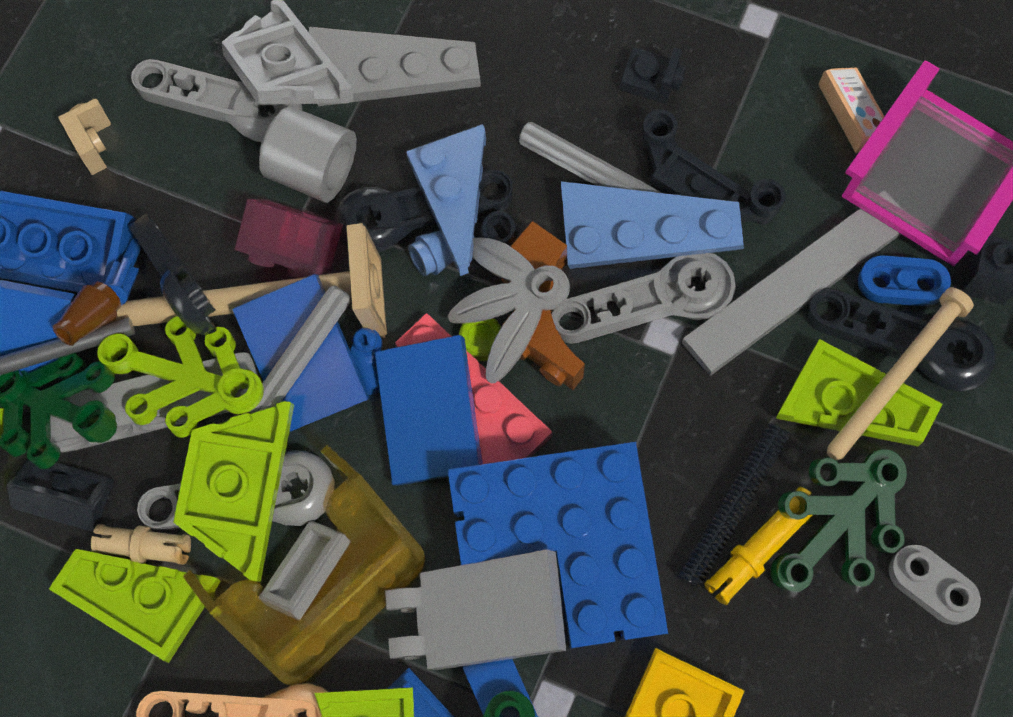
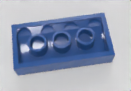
M0 191V278L72 292H79L84 285H92L96 281L104 283L113 262L121 263L128 244L134 237L128 226L137 219L124 212Z

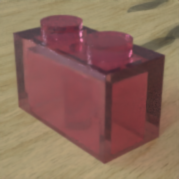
M248 199L235 250L249 254L248 261L260 266L274 267V263L288 267L287 274L295 278L309 277L314 274H330L343 224L268 199Z

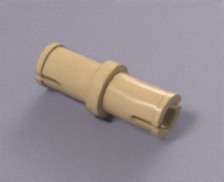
M99 524L93 532L101 534L102 537L92 536L91 538L92 552L130 557L132 562L145 563L149 559L184 565L189 557L188 555H183L182 551L190 553L191 550L189 535L152 532L150 527L140 525L134 530Z

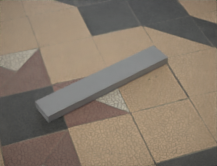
M885 191L878 195L885 201L900 209L897 206V204L885 193ZM860 208L726 306L721 313L711 317L685 336L682 344L707 374L711 376L811 302L816 293L830 288L900 236L901 233Z

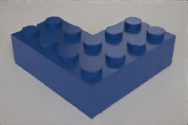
M636 442L448 469L454 514L456 518L464 516V520L455 521L461 565L542 550L555 551L569 648L615 642L614 631H619L620 640L668 634Z

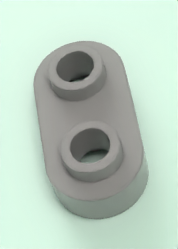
M909 545L892 557L889 563V575L893 584L938 620L946 624L956 625L970 620L977 614L981 598L975 584L930 549L921 545ZM912 560L918 561L923 565L924 574L922 576H917L911 571L910 563ZM952 590L958 591L962 595L963 604L961 607L951 602L950 593Z

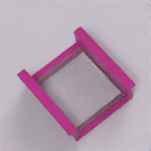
M925 60L845 173L851 176L852 180L842 197L954 267L968 250L974 254L980 251L1013 200V141L928 91V87L940 68Z

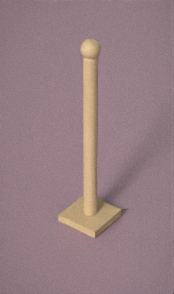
M362 223L347 225L350 271L318 276L325 292L329 287L337 286L352 298V309L363 328L376 330L381 338H385L387 328L381 257L366 227ZM307 277L203 291L216 309L209 317L234 314L233 308ZM164 296L126 301L117 311V318L109 323L130 318L135 327L165 323L177 315L169 306Z

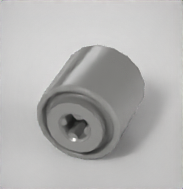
M288 106L276 115L263 136L259 156L261 174L267 179L328 203L341 190L353 164L357 141L355 132Z

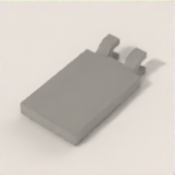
M542 550L420 573L421 587L385 591L386 610L401 609V612L404 613L417 611L418 636L388 639L389 655L392 659L405 657V660H413L426 657L427 669L440 670L566 651L555 551Z

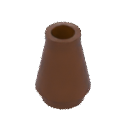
M96 281L92 285H84L60 320L53 325V331L63 343L73 346L81 338L117 318V311L121 308L120 299L109 286L102 282Z

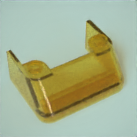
M328 445L320 452L345 481L330 495L326 505V513L331 522L337 527L336 531L345 534L351 542L300 621L266 606L258 598L264 587L256 581L242 580L236 582L218 597L191 570L183 576L208 612L282 683L287 685L301 684L311 678L386 606L385 591L405 588L421 572L425 562V554L422 547L364 478Z

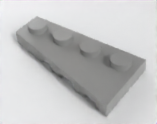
M309 27L310 35L352 86L353 102L481 86L475 42ZM317 104V105H318V106H326V105H334V104Z

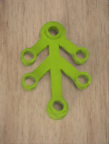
M178 316L168 321L165 333L176 346L183 364L139 352L131 339L124 334H113L106 337L100 343L97 355L99 360L114 374H126L134 370L172 381L147 394H136L128 399L125 405V412L135 424H149L155 419L158 409L199 390L212 393L210 396L188 407L176 406L167 413L165 418L166 426L175 436L183 438L190 436L192 430L197 428L198 422L222 410H227L233 414L247 413L253 410L262 400L264 394L262 381L254 372L240 368L234 353L236 342L229 330L224 327H216L217 331L205 336V345L210 353L218 359L223 376L206 371L194 342L196 333L187 327L183 334L175 336L178 329L187 327ZM226 338V342L222 346L214 347L216 341ZM126 354L121 360L117 361L121 355ZM248 389L245 394L235 398L239 390ZM147 404V408L143 413L135 414L139 406ZM188 417L184 425L175 426L179 418Z

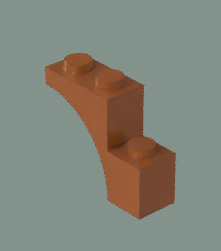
M533 221L511 246V248L527 259L534 269L542 266H555L562 269L567 262V245ZM502 278V281H503L504 284L511 282V281H508V280ZM548 280L542 283L539 291L542 293L550 291L554 284L553 281ZM543 310L536 330L519 359L525 360L528 357L541 367L539 371L548 381L556 386L565 384L574 390L584 377L585 363L575 356L562 340L554 324L551 310Z

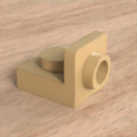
M93 99L87 103L75 105L69 112L58 117L91 175L107 168L99 154L106 150L97 132L111 124L99 101Z

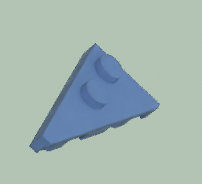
M483 124L406 151L412 171L460 276L469 273L468 267L473 257L474 225L477 223L480 197L479 183L482 180L483 149L486 146V133Z

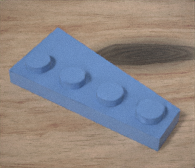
M561 181L567 259L570 269L744 249L739 202Z

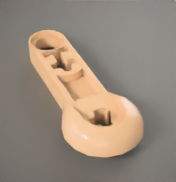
M309 683L290 685L262 698L157 691L148 694L142 699L138 705L136 717H149L152 707L163 701L171 704L173 708L172 717H185V710L192 714H205L210 705L211 710L219 714V717H299L298 714L301 712H306L307 717H322L314 693H325L328 691L323 687ZM188 702V705L186 706V709H185V708H184V703Z

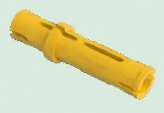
M798 487L795 490L804 492L808 496L811 494L810 491L803 487ZM793 497L789 504L790 510L794 514L800 509V502L796 497ZM778 510L743 546L739 544L730 552L732 558L704 583L708 592L712 594L724 582H727L724 589L715 597L720 603L727 605L730 599L751 577L758 578L765 571L763 565L812 515H808L800 520L787 519Z

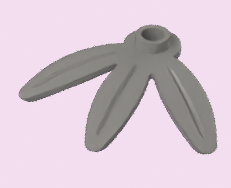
M473 238V258L488 271L511 282L486 287L465 297L451 309L448 319L450 322L458 324L475 323L515 310L498 332L488 357L485 375L487 381L493 384L500 381L519 360L536 330L542 311L556 309L565 302L569 295L570 283L566 274L555 266H542L534 269L527 259L507 244L490 238ZM548 280L553 281L554 284L550 291L546 293L539 291L542 283Z

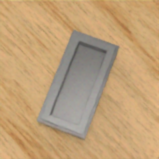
M310 520L258 598L266 606L300 621L351 541L345 534Z

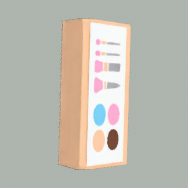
M857 68L826 70L822 74L819 87L855 153H858L883 120L884 115Z

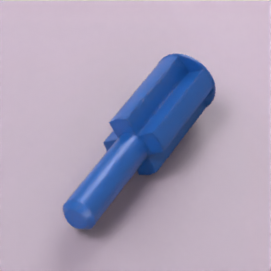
M136 238L130 240L121 263L113 262L104 282L117 294L121 305L126 303L139 272V269L135 268L134 264L142 247Z

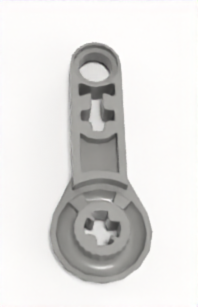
M148 59L140 62L135 66L131 75L132 83L142 99L230 123L243 136L255 142H262L269 124L282 109L292 106L302 110V104H258L243 82L159 60ZM152 73L163 75V79L158 86L154 88L142 86V82L147 75ZM193 85L197 86L198 92L191 91L188 96L184 95L182 89L191 90ZM272 105L275 113L272 115L268 112V117H262L260 109L264 108L266 111V106Z
M713 253L678 256L657 273L566 299L560 307L553 309L552 318L562 340L570 344L593 339L671 315L693 320L709 319L721 313L731 302L736 287L734 273L726 261ZM701 277L700 282L706 279L705 290L695 291V286L691 289L688 288L691 286V278ZM615 301L617 307H621L620 315L612 316V313L607 311V303ZM594 306V312L597 315V323L591 324V315L588 309ZM568 312H576L584 318V322L580 328L569 331L560 326V318Z
M291 450L285 452L272 521L283 525L301 526L307 524L310 520L315 521L328 509L334 497L335 481L330 467L320 457L307 451ZM298 477L303 484L308 485L307 491L301 490L303 496L294 499L290 492L285 491L286 485L292 486L290 480ZM181 484L156 487L142 495L138 502L137 512L140 520L146 526L157 532L181 530L179 526L173 523ZM160 498L170 499L173 506L170 516L161 522L152 521L149 515L152 503Z

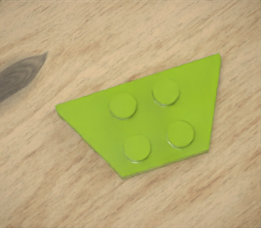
M283 401L277 403L274 407L252 414L249 412L230 418L229 421L220 424L212 423L193 429L191 432L173 523L189 535L196 537L205 544L206 548L218 557L225 559L251 581H261L294 410V404L291 402Z

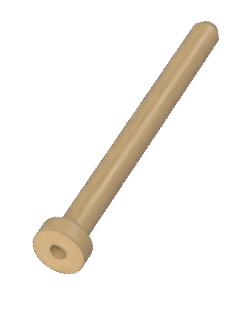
M953 287L946 289L940 297L941 308L829 444L827 454L830 458L839 460L847 454L955 318L968 315L974 304L966 293Z

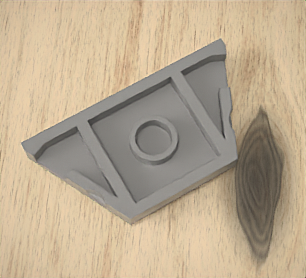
M273 0L271 2V12L262 19L256 15L245 23L241 30L233 32L222 41L223 56L258 104H337L354 101L352 86L283 0Z

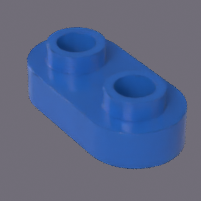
M876 256L865 263L858 275V287L861 293L867 299L877 303L932 306L940 301L942 294L951 285L948 270L941 263L932 259ZM873 278L884 280L886 287L876 286ZM917 282H926L930 290L924 291L920 289Z

